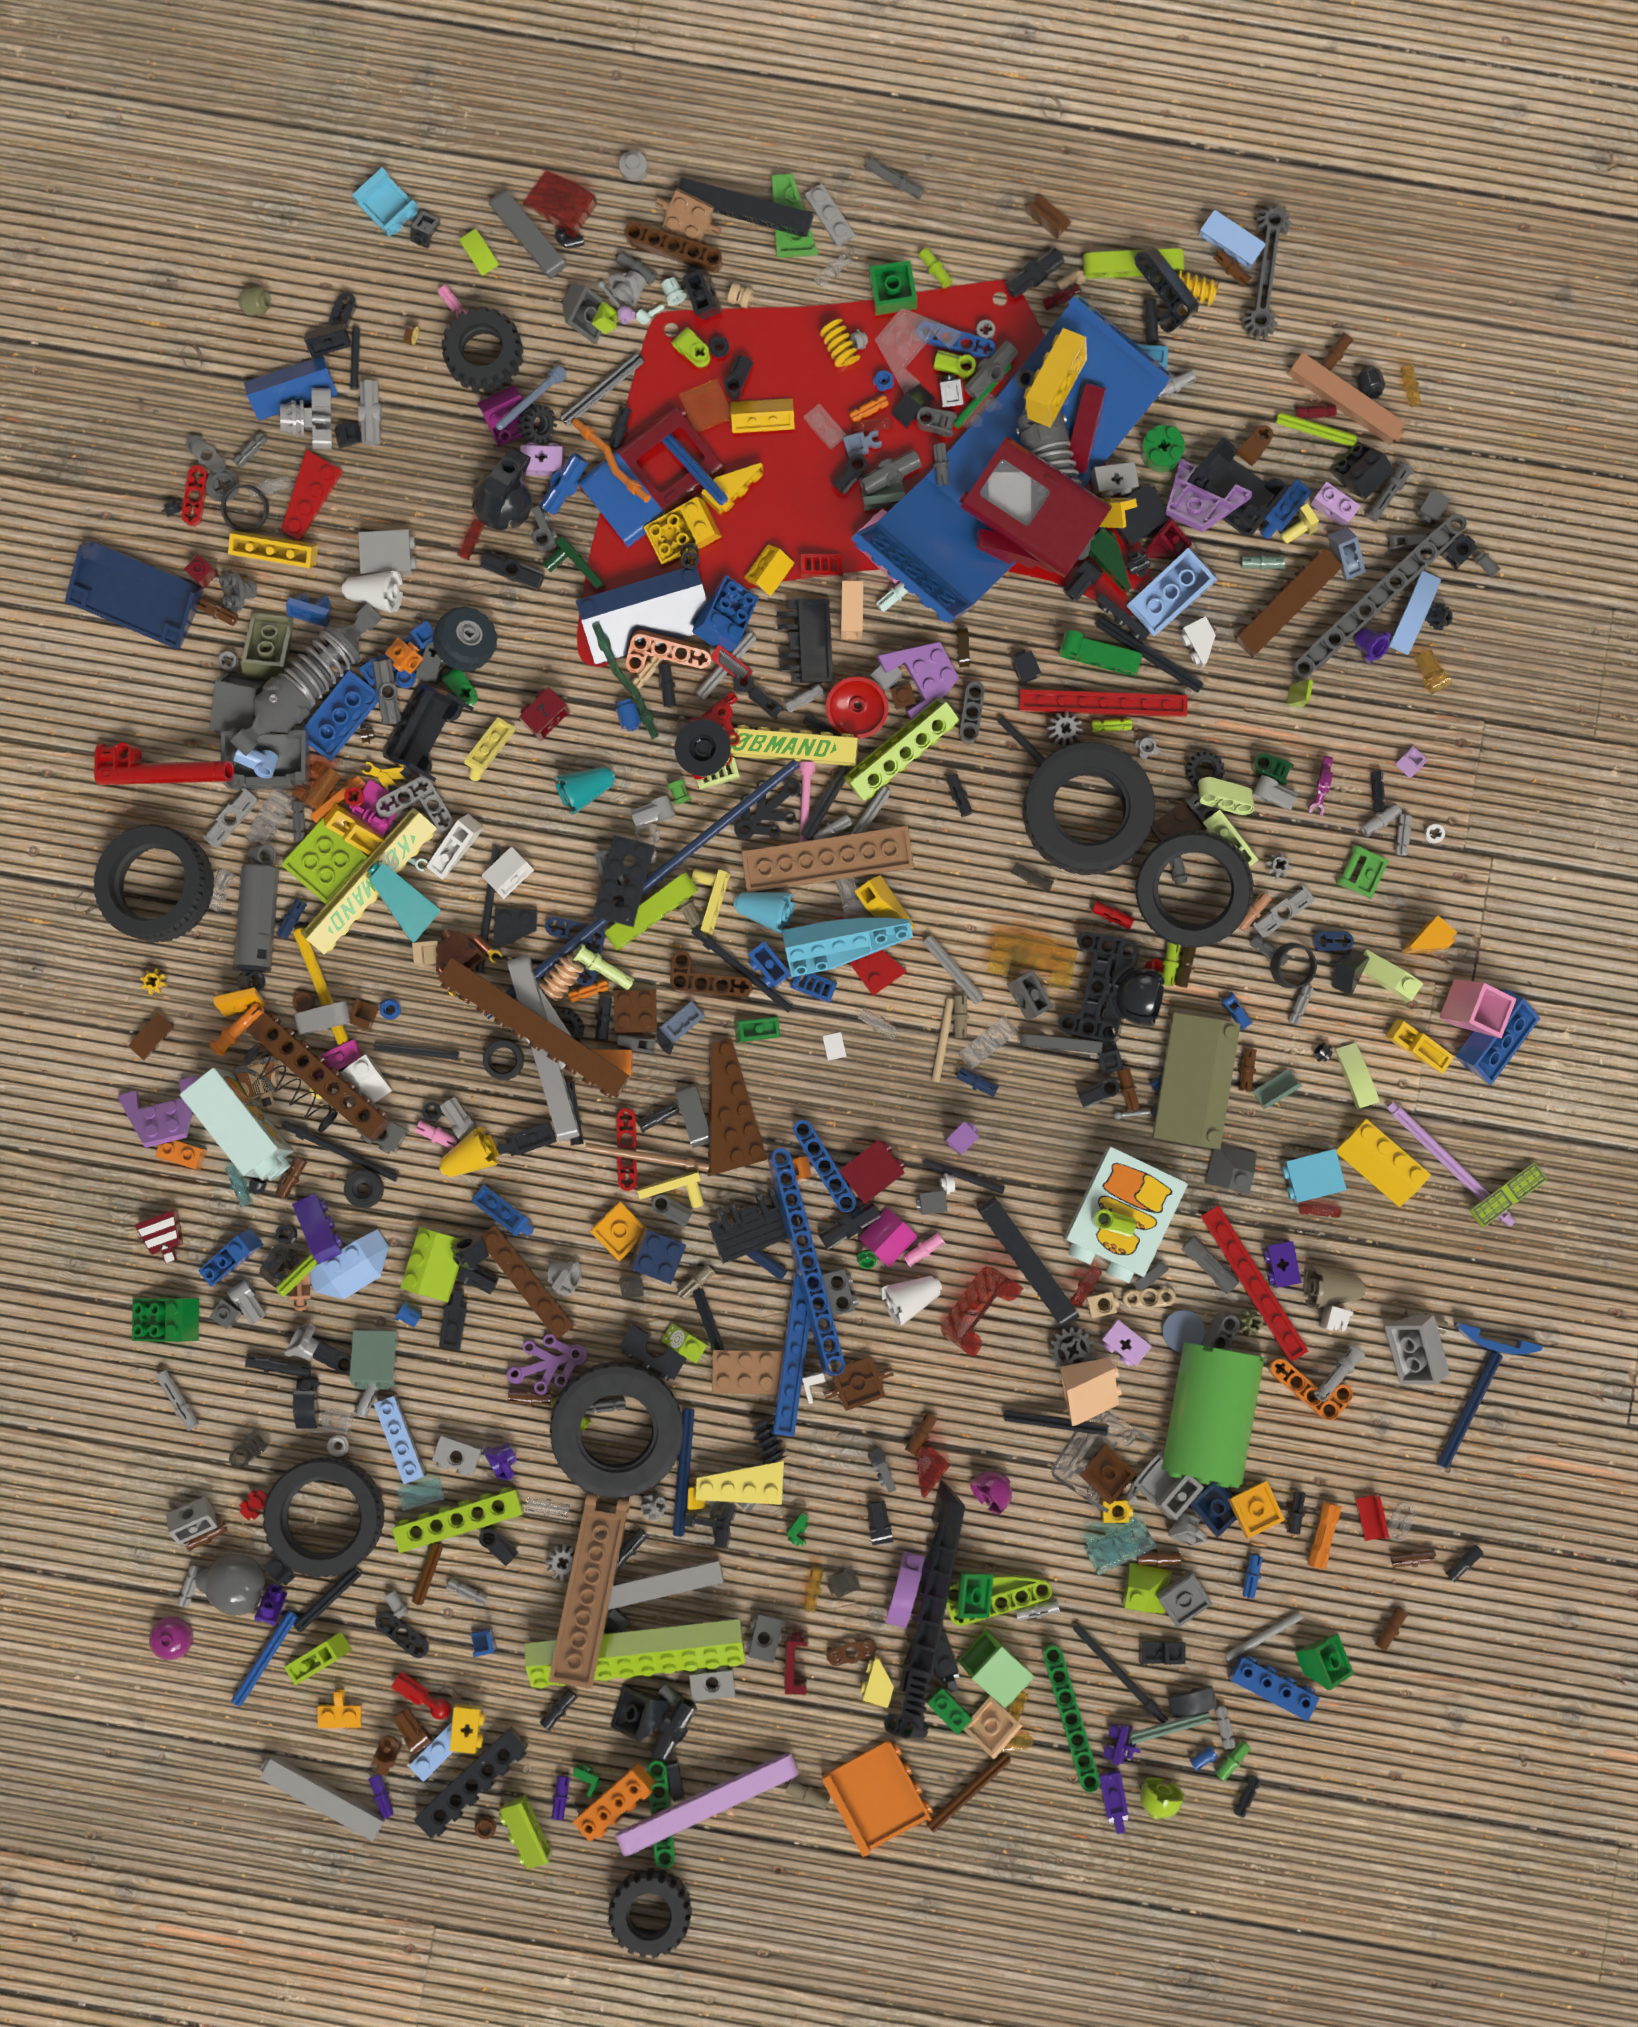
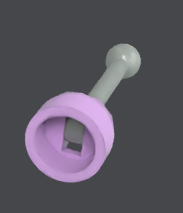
M604 281L597 283L598 288L602 289L618 308L617 316L622 324L630 322L635 317V312L632 308L626 305L621 306L605 287Z

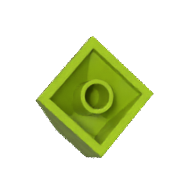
M1129 1562L1122 1606L1126 1609L1164 1614L1165 1609L1156 1597V1594L1170 1585L1172 1571Z

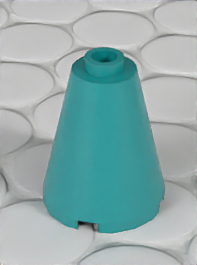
M604 766L555 776L554 780L559 781L555 786L563 805H568L571 809L568 810V813L574 815L614 785L615 776L611 769H607Z

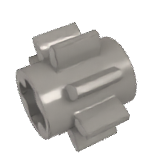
M1280 853L1277 858L1272 854L1270 856L1272 862L1269 861L1265 864L1270 866L1267 874H1275V879H1278L1280 874L1284 878L1287 877L1286 870L1293 869L1288 863L1291 858H1284L1283 853ZM1277 863H1278V864H1279V863H1282V864H1283V866L1281 867V869H1280V868H1279V869H1276V868H1275V866L1277 865Z
M658 1492L643 1496L644 1499L640 1504L643 1516L649 1515V1520L663 1517L667 1508L665 1497H658Z

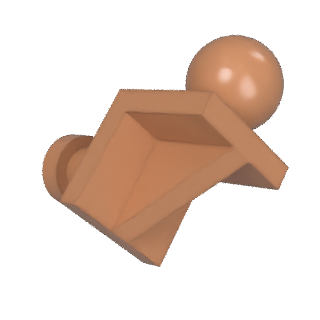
M299 1264L294 1265L291 1270H288V1275H289ZM310 1272L289 1292V1300H296L294 1302V1309L297 1311H304L307 1308V1302L304 1299H311Z

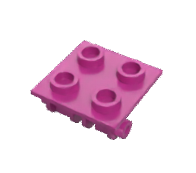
M369 780L362 791L365 796L363 804L359 807L350 806L351 810L349 812L384 836L398 813L387 818L378 815L376 811L377 801L391 792ZM392 797V803L389 805L382 803L381 810L385 809L388 812L391 805L399 806L395 803L394 797ZM398 797V800H399L400 802H404V803H405L404 800H402L401 798Z

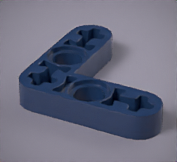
M552 917L546 921L545 929L553 937L571 940L573 938L569 933L571 927L579 926L582 931L589 924ZM557 921L560 927H565L564 923H568L566 935H562L564 931L556 929L555 933L552 932V929L549 927L550 924H554ZM600 929L598 933L602 937L597 939L595 944L600 946L599 950L594 947H587L588 943L592 945V937L583 944L588 950L599 953L602 956L606 935ZM584 967V971L579 973L578 983L582 986H589L595 983L597 977L596 970H589V975L592 979L584 983V980L580 978L581 974L584 975L587 968Z

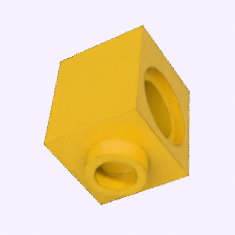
M1101 1499V1521L1103 1523H1129V1517H1133V1506L1127 1504V1499H1116L1110 1505L1104 1499ZM1116 1505H1120L1123 1508L1120 1516L1112 1515V1508Z

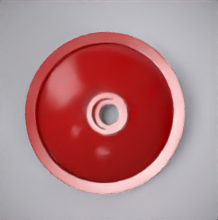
M851 676L840 680L832 687L826 700V715L832 727L840 734H853L854 738L861 739L875 734L884 725L888 716L889 704L884 690L878 683L867 677ZM860 701L862 706L856 707L854 703Z

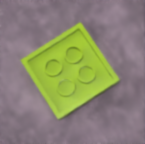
M322 818L281 865L322 902L327 904L368 857L358 848L344 841L341 835L325 827L324 818Z

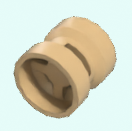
M733 282L727 302L732 304L738 303L741 307L747 309L750 305L754 289L749 287L743 288L740 284Z

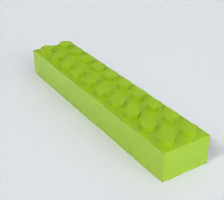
M740 1619L605 1634L602 1638L594 1680L628 1679L638 1675L652 1676L656 1673L671 1674L682 1670L695 1671L700 1668L715 1669L719 1666H738L746 1663ZM557 1640L525 1643V1668L531 1688H545L550 1685L565 1686V1684L548 1681Z

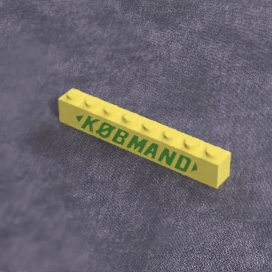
M738 725L737 728H734L735 733L740 737V743L737 746H731L730 754L732 757L791 761L794 758L796 762L856 766L858 738H854L853 734H842L840 737L833 736V733L821 732V735L812 734V731L800 730V733H791L790 729H779V732L770 731L771 729L768 727H758V730H752L749 726ZM736 736L730 738L731 743H735L738 740Z
M412 808L301 932L303 937L323 954L332 950L340 936L345 935L349 931L350 925L364 914L365 908L369 904L374 903L378 898V893L366 877L368 868L374 862L377 863L380 860L396 874L401 872L406 867V862L418 854L423 843L433 837L434 831L437 828L416 809Z

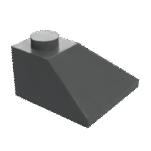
M571 284L562 302L565 323L593 344H597L602 332L592 325V321L601 302H607L588 287Z
M1221 1144V1149H1213L1205 1184L1242 1194H1249L1255 1174L1257 1153Z

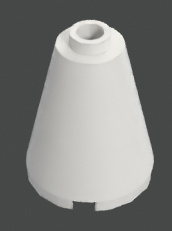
M386 571L351 577L343 582L342 593L349 600L364 605L368 603L371 607L394 613V611L399 610L402 602L403 592H399V585H403L402 578L398 571Z
M932 1276L886 1285L881 1288L880 1292L882 1300L887 1299L888 1306L885 1308L896 1325L899 1324L901 1326L941 1294L942 1285L938 1278L934 1279Z

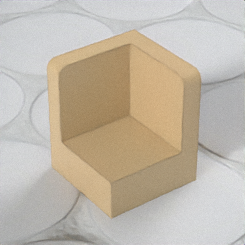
M440 942L412 943L414 964L416 966L436 964V957L438 955L436 947Z

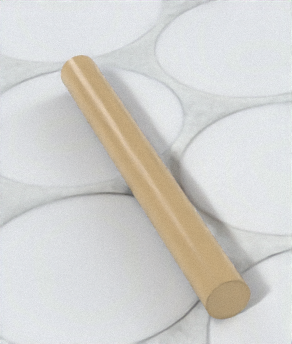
M947 998L931 1080L933 1082L940 1083L954 999Z

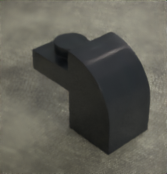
M319 1378L297 1379L296 1391L293 1392V1417L296 1429L318 1428L320 1413L318 1405Z

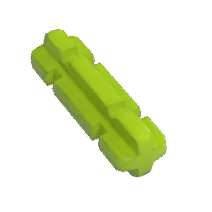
M1124 718L1123 720L1108 719L1103 720V722L1093 720L1091 722L1092 732H1100L1101 730L1103 732L1120 731L1121 729L1125 731L1131 730L1133 726L1131 718Z

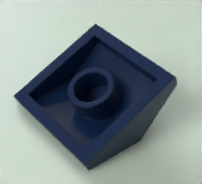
M1212 1481L1190 1503V1506L1215 1537L1218 1538L1237 1518L1228 1498L1233 1496L1227 1487L1217 1486L1216 1481Z

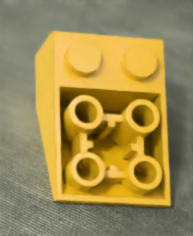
M699 497L693 498L643 527L661 564L681 557L680 549L685 543H694L700 549L722 537L705 501Z

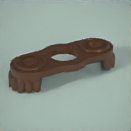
M865 1638V1640L856 1643L848 1642L841 1647H831L827 1652V1661L833 1666L846 1663L855 1664L861 1659L872 1657L877 1651V1646L874 1640ZM848 1647H855L858 1650L856 1658L849 1659L846 1656L845 1652Z

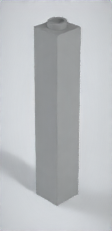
M720 1559L613 1584L609 1609L723 1583L724 1577Z
M275 1755L270 1760L266 1759L260 1768L262 1772L261 1780L371 1841L376 1838L386 1820L376 1811Z

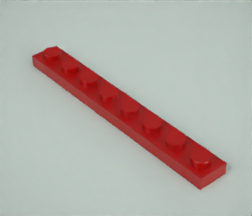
M1020 689L1019 712L1187 717L1188 695Z
M1217 1205L1201 1215L1200 1218L1240 1280L1259 1314L1263 1316L1264 1322L1288 1361L1291 1363L1309 1352L1220 1206Z

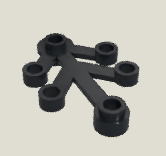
M795 779L786 781L784 790L767 805L766 795L757 801V813L751 819L750 808L742 813L741 820L734 826L735 835L742 840H748L754 834L778 838L781 831L777 825L770 827L756 825L762 820L781 821L788 825L794 824L796 822V814L794 812L777 813L772 811L788 797L797 796L801 790L800 783ZM760 780L757 783L756 787L758 788L761 783L765 782V780ZM794 785L796 791L790 792L788 790L789 786ZM743 794L741 796V801L749 794ZM787 815H793L794 820L791 822L787 821ZM743 826H747L749 828V831L747 833L741 832V828ZM776 828L778 834L772 835L770 833L771 829Z

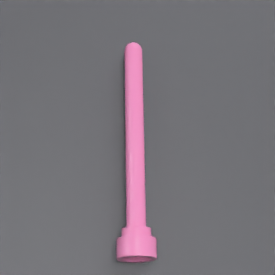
M799 762L800 767L798 771L802 775L800 842L808 841V839L801 835V831L809 819L811 776L815 772L814 762Z

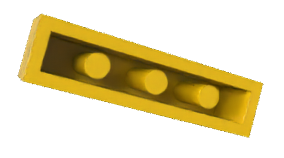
M235 531L230 533L228 554L305 568H311L317 562L318 544L249 532Z

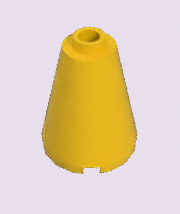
M481 1126L475 1128L440 1159L439 1169L444 1176L447 1175L451 1178L496 1166L500 1163V1160L496 1158L500 1155L490 1134L486 1136L483 1133L486 1129Z

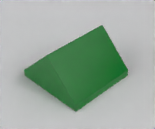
M960 1570L956 1605L957 1618H989L993 1574Z

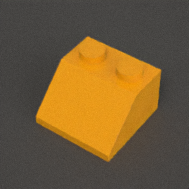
M1436 916L1421 928L1403 948L1402 952L1409 954L1430 953L1440 949L1443 951L1445 948H1449L1456 940L1453 937L1457 932L1440 916Z

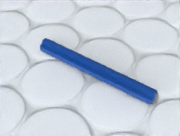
M669 434L662 440L667 448L719 505H723L728 501V497L672 434Z
M289 1610L285 1614L231 1699L233 1704L240 1707L244 1703L298 1618L296 1613Z

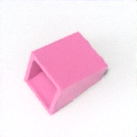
M1454 979L1439 1018L1457 1027L1502 1038L1516 998L1486 983Z

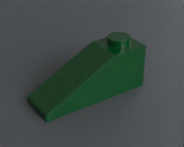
M1102 528L1095 535V539L1091 540L1089 556L1127 594L1131 585L1118 542L1116 541L1117 538L1110 530L1106 531L1105 528Z

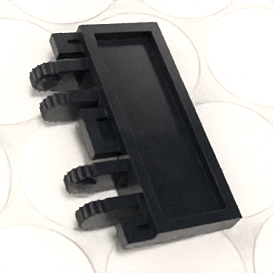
M788 599L787 609H796V611L777 612V618L795 619V624L777 625L778 631L789 632V650H798V653H780L779 659L797 660V665L780 666L779 672L791 673V683H832L833 664L829 599Z
M773 1188L767 1189L773 1209H767L760 1192L755 1194L761 1214H759L756 1205L742 1210L738 1214L734 1203L728 1204L734 1224L728 1225L725 1213L721 1207L716 1209L722 1229L719 1228L717 1220L708 1223L722 1264L788 1239L781 1207ZM786 1196L787 1204L791 1205L788 1196ZM793 1215L791 1222L793 1225L798 1226L797 1219Z

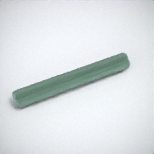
M1208 1711L1130 1732L1129 1737L1131 1743L1136 1744L1210 1723L1211 1716Z

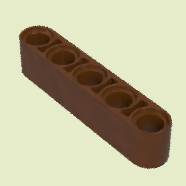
M636 222L629 223L625 228L626 240L631 247L689 266H699L700 269L710 273H716L722 268V255L716 248ZM632 232L640 233L636 238L630 237ZM653 238L660 240L657 244L649 243ZM671 245L679 246L675 251L669 249ZM691 251L699 253L696 257L688 255ZM712 257L718 259L714 264L708 262Z

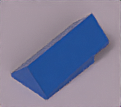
M324 356L244 382L247 397L258 421L277 414L280 416V404H287L290 401H296V405H300V400H303V408L312 405L311 388H330L331 397L338 395Z

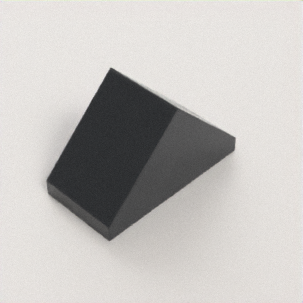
M919 384L906 392L891 415L907 429L916 419L918 411L923 407H927L935 397Z
M1349 950L1336 962L1332 988L1352 996L1370 958Z

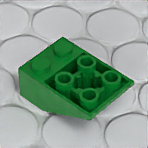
M132 1298V1341H199V1298Z

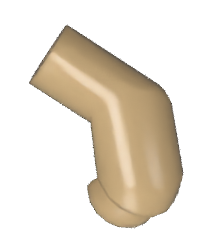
M1075 270L1057 281L1055 286L1058 291H1062L1075 282L1081 285L1085 282L1086 276L1083 271Z

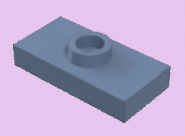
M691 1000L661 1025L660 1030L674 1044L700 1022L705 1015Z

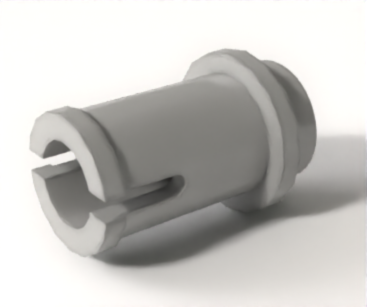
M396 1590L384 1597L394 1612L393 1616H396L397 1619H400L409 1612L407 1610L408 1606L403 1604Z

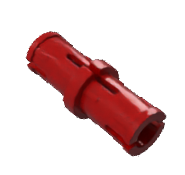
M1096 900L1091 913L1108 919L1109 923L1114 922L1130 930L1135 917L1118 911L1117 907L1112 908Z

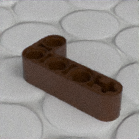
M678 951L673 955L670 984L677 992L746 998L753 991L752 983L747 978L691 973L692 959L690 955L685 951ZM686 956L688 963L682 967L676 964L678 957ZM677 977H684L686 979V984L683 987L679 988L674 985ZM701 978L705 979L707 986L704 989H697L695 987L696 981ZM721 980L728 983V988L725 991H719L716 988L717 983ZM731 981H735V986H741L742 982H745L749 989L741 993L740 989L734 988V993H732Z

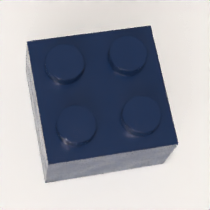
M643 1228L628 1268L671 1285L686 1244Z

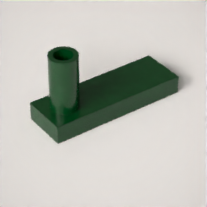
M562 536L556 541L560 547L542 563L551 573L569 557L596 589L601 591L607 586L570 542Z

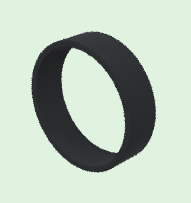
M239 485L231 488L224 495L221 502V513L224 521L234 530L250 532L265 523L269 514V504L264 493L252 485ZM235 489H250L257 493L263 502V518L254 528H241L235 525L227 515L226 502L229 495Z

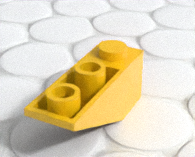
M758 463L716 477L713 481L728 497V501L723 505H719L705 489L701 492L702 498L719 514L723 511H729L734 505L733 501L738 496L742 497L748 491V485L752 481L755 483L763 475V465Z
M881 875L869 880L854 891L864 907L876 918L910 919ZM910 919L911 928L914 929V928H915V925L913 924V922H912L911 919Z

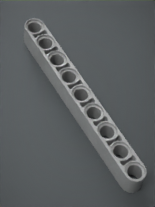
M529 955L508 960V968L518 1002L548 1021ZM531 1047L559 1142L580 1136L563 1071L559 1068V1061L555 1063L546 1057L548 1052L542 1048L540 1051H537Z

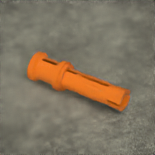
M253 1003L230 1028L223 1029L221 1031L222 1034L215 1041L212 1040L209 1043L211 1049L217 1055L224 1056L226 1050L232 1044L235 1045L238 1042V1036L265 1012L263 1007L255 1012L260 1004Z

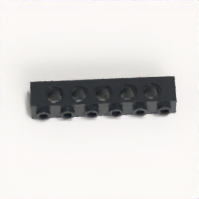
M512 1726L509 1727L419 1812L414 1821L430 1839L435 1835L440 1837L448 1829L446 1826L451 1820L457 1821L464 1814L462 1809L466 1805L471 1807L479 1800L478 1794L483 1789L487 1792L495 1784L493 1780L498 1775L503 1777L511 1769L509 1765L514 1760L519 1762L527 1754L525 1751L528 1747L526 1741ZM499 1750H508L510 1757L507 1759L501 1758ZM483 1765H492L494 1772L491 1774L486 1773ZM469 1779L476 1780L478 1787L475 1789L470 1788L467 1781ZM452 1795H460L462 1803H454L451 1798ZM436 1810H444L446 1812V1818H438L436 1815Z

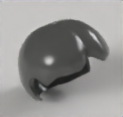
M227 1554L218 1558L210 1568L200 1571L196 1576L195 1584L199 1591L206 1594L209 1602L216 1609L227 1615L240 1616L251 1612L258 1606L261 1599V1590L266 1583V1575L261 1565L250 1556Z

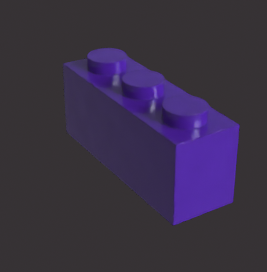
M314 1193L293 1203V1209L312 1256L318 1264L342 1254L340 1248L342 1241L338 1233L334 1234L332 1228L335 1227L331 1216L327 1217L325 1211L328 1210L324 1199L320 1200Z

